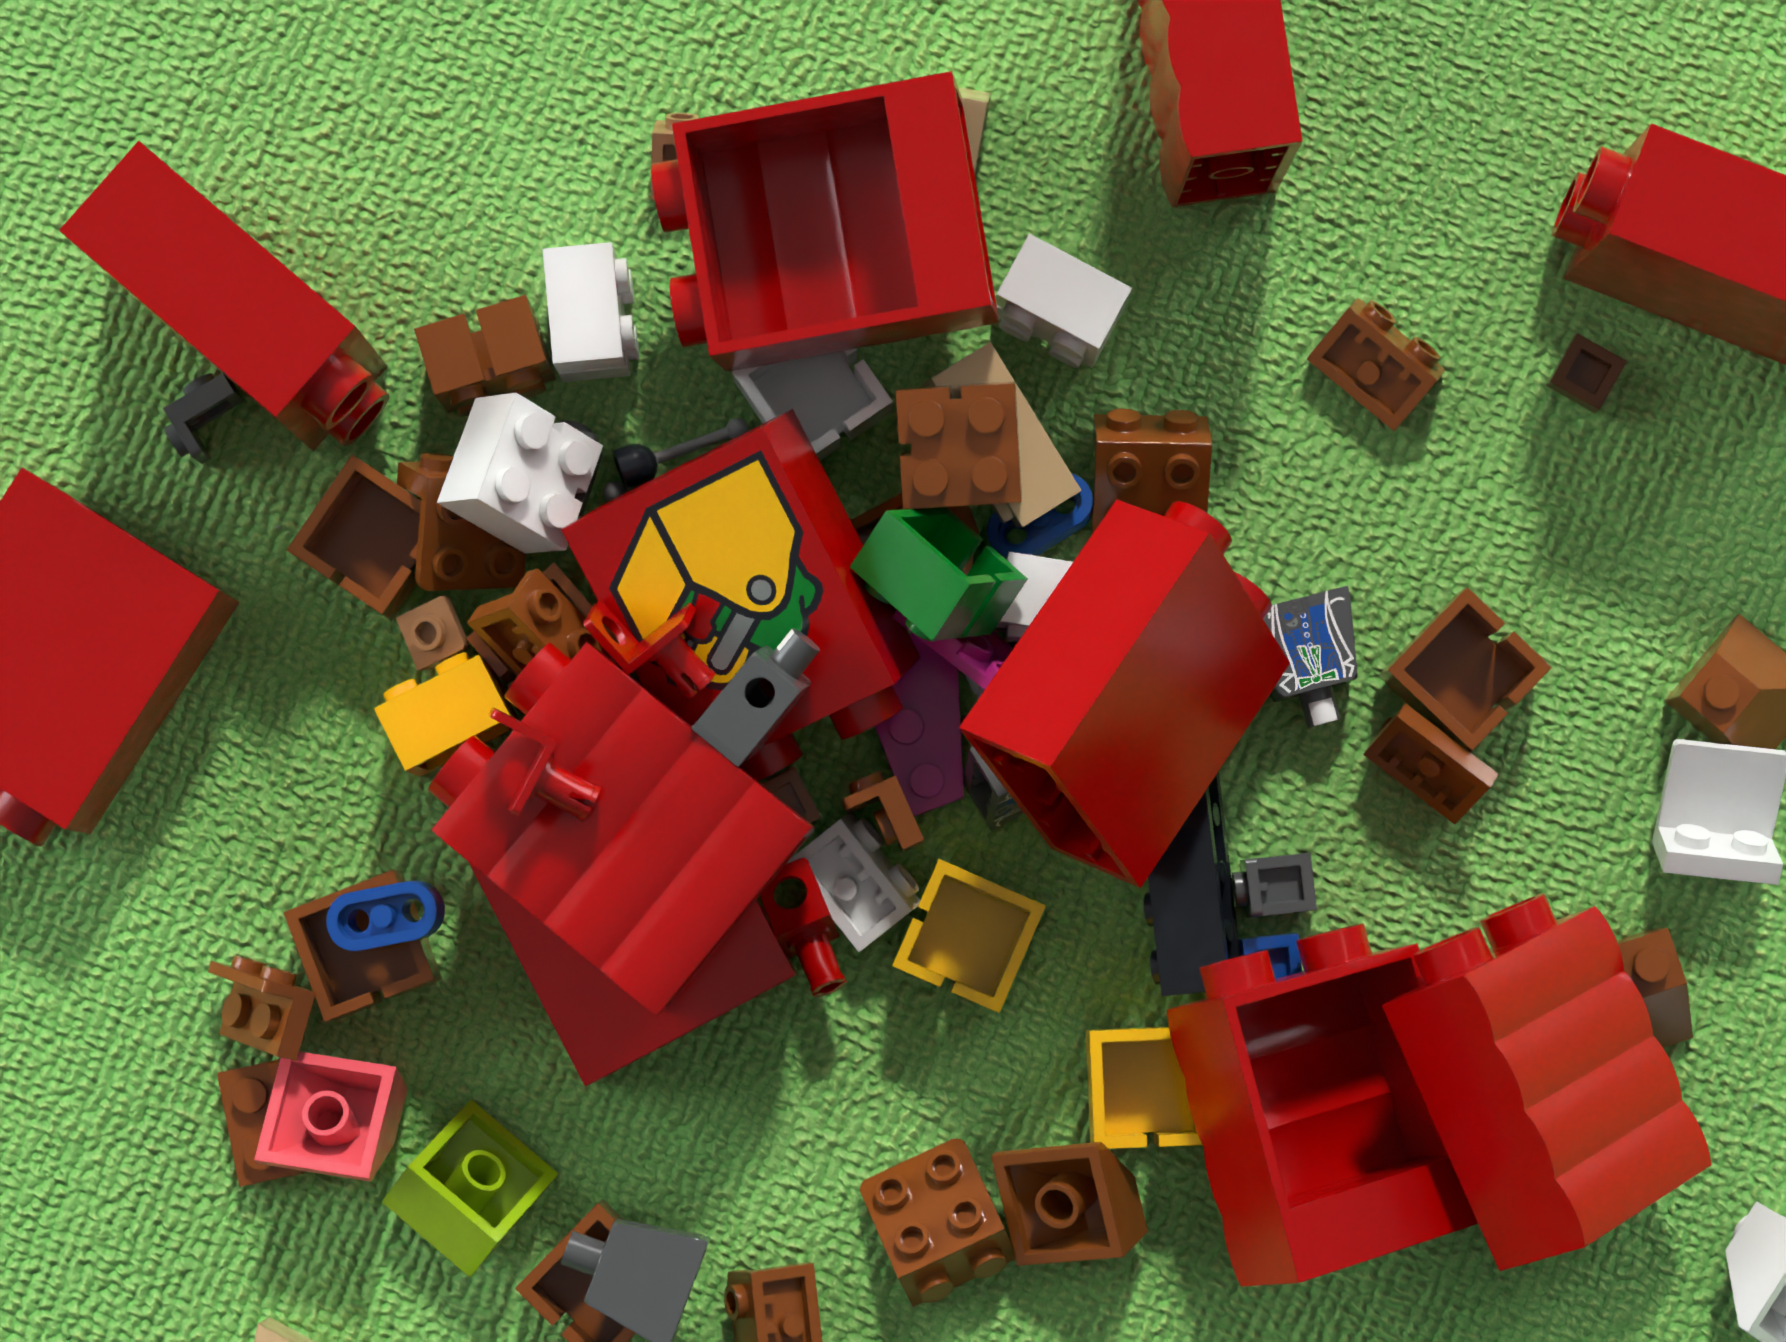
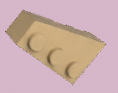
M989 342L922 383L923 387L951 385V399L962 398L961 386L963 384L1012 382L1014 379L992 343ZM1016 384L1022 502L990 505L1003 524L1012 520L1016 528H1021L1082 490Z

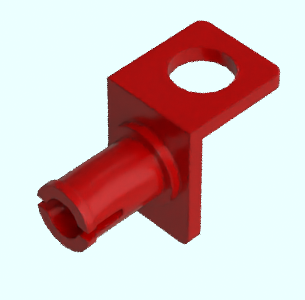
M598 601L592 606L583 622L584 627L628 675L645 661H655L681 689L687 699L696 695V688L701 691L716 675L714 670L710 669L681 637L696 612V608L691 602L641 642H638L602 601ZM603 624H605L615 634L619 643H617L615 640L611 638V636L607 633L606 629L604 628Z
M492 707L488 714L490 718L541 744L508 806L509 811L519 816L527 800L532 801L537 796L583 822L592 808L571 797L570 793L574 792L595 803L601 786L594 785L553 764L554 757L551 755L558 743L554 738Z
M806 858L797 859L785 864L762 892L760 898L779 943L789 958L798 956L811 986L812 995L820 997L839 990L847 983L845 976L841 973L830 941L837 939L840 935L809 861ZM786 879H798L807 888L804 902L793 909H786L777 905L774 899V892L778 884Z

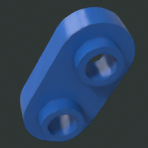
M1072 474L1082 490L1069 498L1076 504L1075 509L1069 514H1060L1053 508L1021 528H1016L1012 520L1003 524L994 512L987 525V536L990 546L1005 559H1007L1009 552L1038 556L1082 529L1091 519L1093 496L1089 485L1081 477ZM1013 529H1022L1027 533V538L1020 544H1012L1007 541L1006 537Z
M424 881L400 882L349 892L339 896L328 910L326 925L331 939L339 947L348 951L368 950L420 940L433 935L443 922L445 905L441 894L431 884ZM415 899L419 900L424 907V914L419 921L414 919L410 912L411 904ZM361 910L365 911L369 917V926L365 931H362L356 923L357 914Z

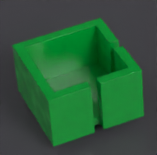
M947 507L886 510L850 566L854 572L866 581L864 587L870 595L883 603L894 606L907 618L905 621L906 626L914 634L927 641L992 634L1028 580L1026 576L991 546L983 549L968 574L965 575L962 570L983 539Z

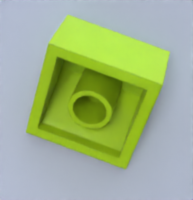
M471 1099L408 1165L382 1203L465 1274L471 1277L507 1237L559 1173Z

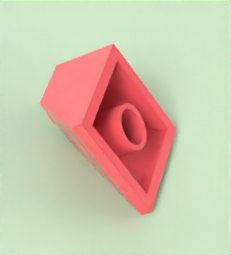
M300 1051L297 1061L280 1058L254 1161L257 1164L371 1182L395 1144L408 1088L397 1067Z

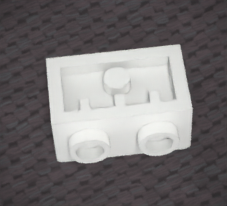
M850 813L838 820L793 856L788 863L800 858H806L809 861L832 919L856 950L860 952L918 907L920 899L915 894L919 891V886L909 871L900 863L893 866L880 850L884 843L877 830L866 819L861 818L858 821Z

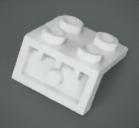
M1684 739L1674 740L1652 844L1663 872L1779 885L1783 862L1772 837L1786 779V752L1783 750Z

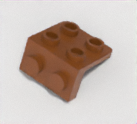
M1114 409L1107 414H1094L1095 472L1092 534L1116 499L1164 516L1171 504L1176 501L1191 504L1208 513L1212 440L1207 416H1198L1196 413L1187 410H1172L1165 413V415H1141L1132 409Z
M442 453L421 454L420 461L398 462L397 485L421 498L415 570L416 584L426 591L517 587L524 577L526 554L437 503L454 456Z
M951 1139L865 1179L860 1186L861 1195L897 1278L913 1307L923 1302L933 1303L947 1297L955 1287L975 1278L991 1277L1003 1270L1007 1263L1015 1260L1011 1241L965 1142L961 1139Z

